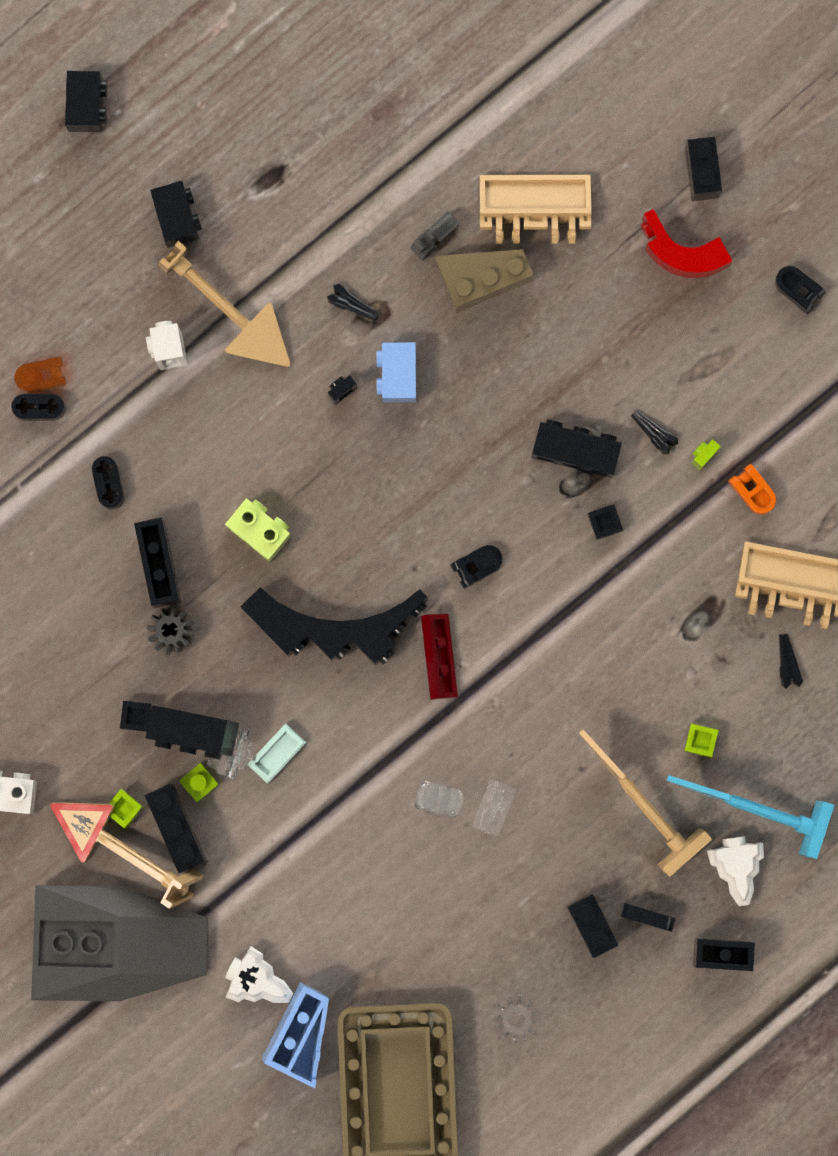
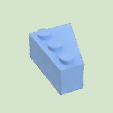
M300 982L261 1058L264 1064L313 1088L316 1087V1075L329 998L325 994Z

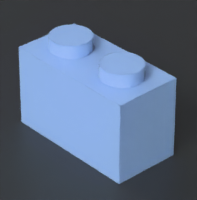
M416 342L382 343V351H377V367H382V378H377V395H382L383 402H416Z

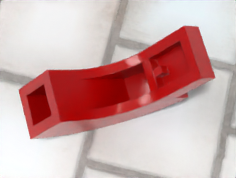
M654 209L644 213L643 223L640 224L647 239H653L647 243L645 250L666 271L682 277L701 278L714 275L730 267L732 259L720 237L699 247H684L675 243L668 236Z

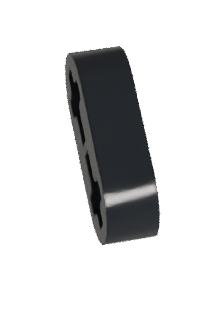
M21 394L14 398L11 405L14 415L23 421L59 420L63 417L66 410L64 401L55 394ZM25 400H27L30 406H36V409H28L25 415H23L21 410L17 409ZM54 400L56 405L60 406L59 409L54 411V414L51 415L47 409H41V406H48Z
M101 456L92 465V474L98 500L105 508L116 509L124 501V492L118 466L112 458ZM106 462L108 466H112V470L108 471L110 479L108 481H105L102 473H98V469L102 468L101 463ZM107 485H111L112 491L118 493V497L114 498L115 503L110 504L108 500H104V496L108 495Z
M624 903L621 917L670 932L673 931L676 918Z

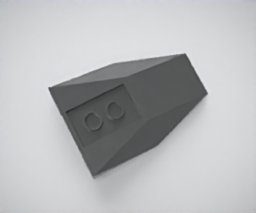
M36 885L31 1000L123 1001L207 975L209 918L177 906L169 909L160 903L161 900L126 887Z

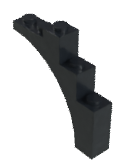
M261 587L240 607L288 657L292 653L297 656L308 645L305 640L310 638L331 661L336 657L340 661L351 650L348 645L353 642L376 666L379 662L384 665L393 657L395 652L392 649L395 647V644L389 637L392 634L397 637L407 627L405 621L411 615L416 618L427 608L425 602L428 600V597L419 589L403 603L383 613L363 619L344 621L318 619L296 612L276 601Z

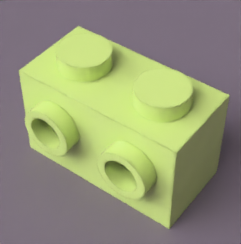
M246 498L225 525L271 562L290 539L291 535L287 532L290 527L280 518L276 517L273 520L265 513L268 509L256 499L250 502Z

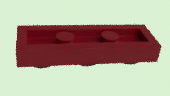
M449 614L421 616L430 700L458 697Z

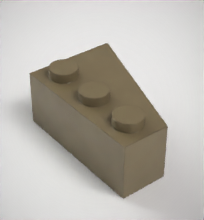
M523 249L435 256V265L456 313L533 281L534 274Z

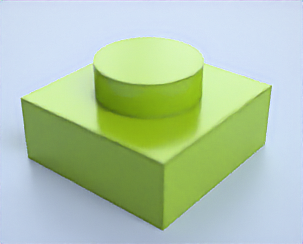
M713 439L708 445L703 441L692 453L696 457L692 464L700 471L721 446Z
M691 723L684 751L712 758L718 730Z
M199 763L179 780L197 803L219 785L202 763Z
M120 789L109 803L115 806L110 817L124 829L128 828L144 808L124 789Z

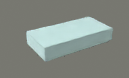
M285 723L247 765L269 784L306 742Z

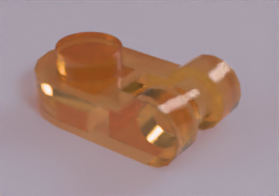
M54 357L21 365L14 374L16 385L24 392H37L66 386L65 377L61 373V367H63L62 358ZM50 370L51 378L44 380L42 371Z

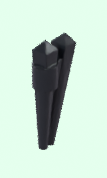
M341 284L333 285L334 292L339 294V297L334 294L327 296L330 304L376 321L379 316L377 311Z
M638 410L631 415L662 454H669L670 447L666 444L667 442L672 446L678 445V438Z
M780 634L779 672L781 686L787 689L791 684L790 678H793L794 685L800 687L803 679L788 634Z

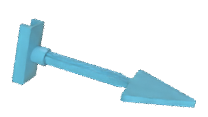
M668 775L667 781L714 799H720L732 807L795 828L796 832L805 834L799 854L809 858H818L833 812V804L816 800L810 818L802 815L797 817L736 795H729Z

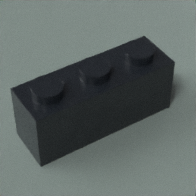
M547 419L546 423L540 422L531 458L613 478L622 442L617 441V437L601 433L600 437L590 435V430L574 426L573 430L563 428V423Z
M161 517L134 523L151 606L155 609L182 603L165 521Z
M152 705L145 738L154 740V746L171 750L173 744L180 746V752L196 755L197 750L205 751L204 757L221 760L222 755L231 757L233 755L239 723Z
M168 784L144 795L178 874L207 862L174 784Z

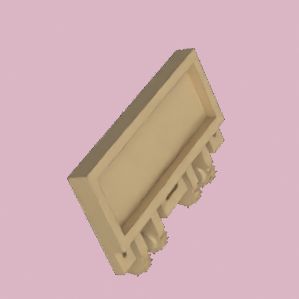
M480 175V230H492V219H496V244H502L504 240L502 224H513V244H520V218H524V230H547V218H551V244H558V223H568L567 240L569 244H575V218H579V229H591V176Z
M744 542L735 597L747 599L748 590L752 588L748 614H755L758 607V595L763 594L768 595L764 612L765 617L772 618L776 594L779 593V606L802 610L804 598L807 599L803 625L810 626V623H812L814 605L823 606L820 628H828L832 604H835L834 616L838 617V559Z

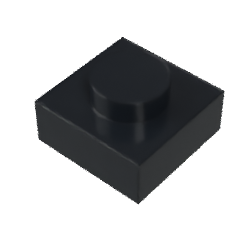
M350 375L346 379L341 376L329 386L331 390L328 392V396L337 405L357 389V384Z
M615 504L587 514L596 540L623 532Z
M123 701L120 729L147 732L152 704Z

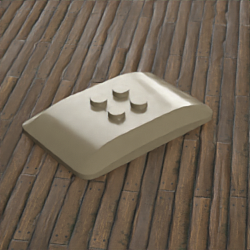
M440 1003L360 1006L344 1009L338 1016L343 1156H458L452 1016L448 1007Z

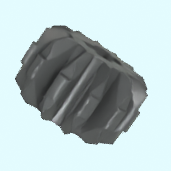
M176 607L171 608L170 616L162 608L160 613L163 618L159 619L155 615L151 616V619L157 625H147V630L156 632V634L150 635L148 640L150 642L159 640L154 649L159 651L165 645L164 651L166 655H170L172 646H174L176 653L180 654L182 652L179 645L181 642L186 647L191 645L184 638L185 636H195L193 631L186 630V628L193 626L194 623L192 620L183 622L187 617L185 611L181 612L176 618ZM167 625L170 627L177 625L175 631L178 633L175 637L169 635L167 638L164 634L167 632L164 629Z

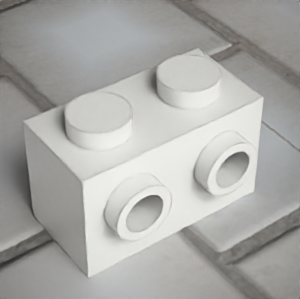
M162 321L156 323V327L149 328L151 336L146 337L148 352L151 354V358H155V362L160 370L188 366L182 332L177 323L172 324V321Z
M0 771V811L34 814L37 781L30 780L31 774L14 772L13 778L2 777L3 771Z

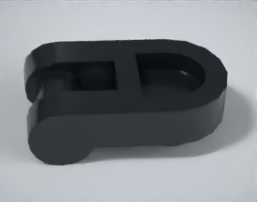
M794 266L783 267L775 277V285L779 292L806 314L813 310L815 301L821 299L826 293L819 284ZM803 286L809 291L805 297L798 293Z
M486 545L458 559L450 566L454 572L459 574L462 580L460 583L463 589H466L495 573L502 564V554L498 548ZM474 562L478 572L471 575L467 566Z

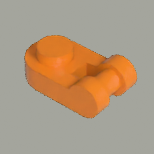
M749 464L743 469L744 472L738 477L734 475L728 482L752 512L759 515L767 514L774 508L776 496L756 468ZM753 481L756 487L749 492L744 485Z

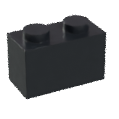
M67 71L65 126L68 132H101L102 124H106L107 109L102 107L103 97H107L108 83L107 80H103L100 71Z
M715 136L687 140L685 153L691 200L700 201L719 198L722 193Z
M179 181L151 189L150 192L167 248L175 246L178 241L184 244L198 240L197 231L202 230L198 213L192 215L190 205L195 202L190 187L185 188L183 182Z
M589 894L566 906L592 958L619 946L593 894Z
M695 938L693 966L696 968L753 971L755 943L750 941Z

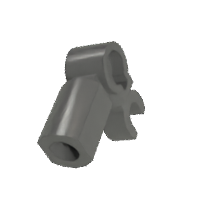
M447 211L413 242L410 249L422 261L425 260L436 249V243L440 245L459 227V222Z

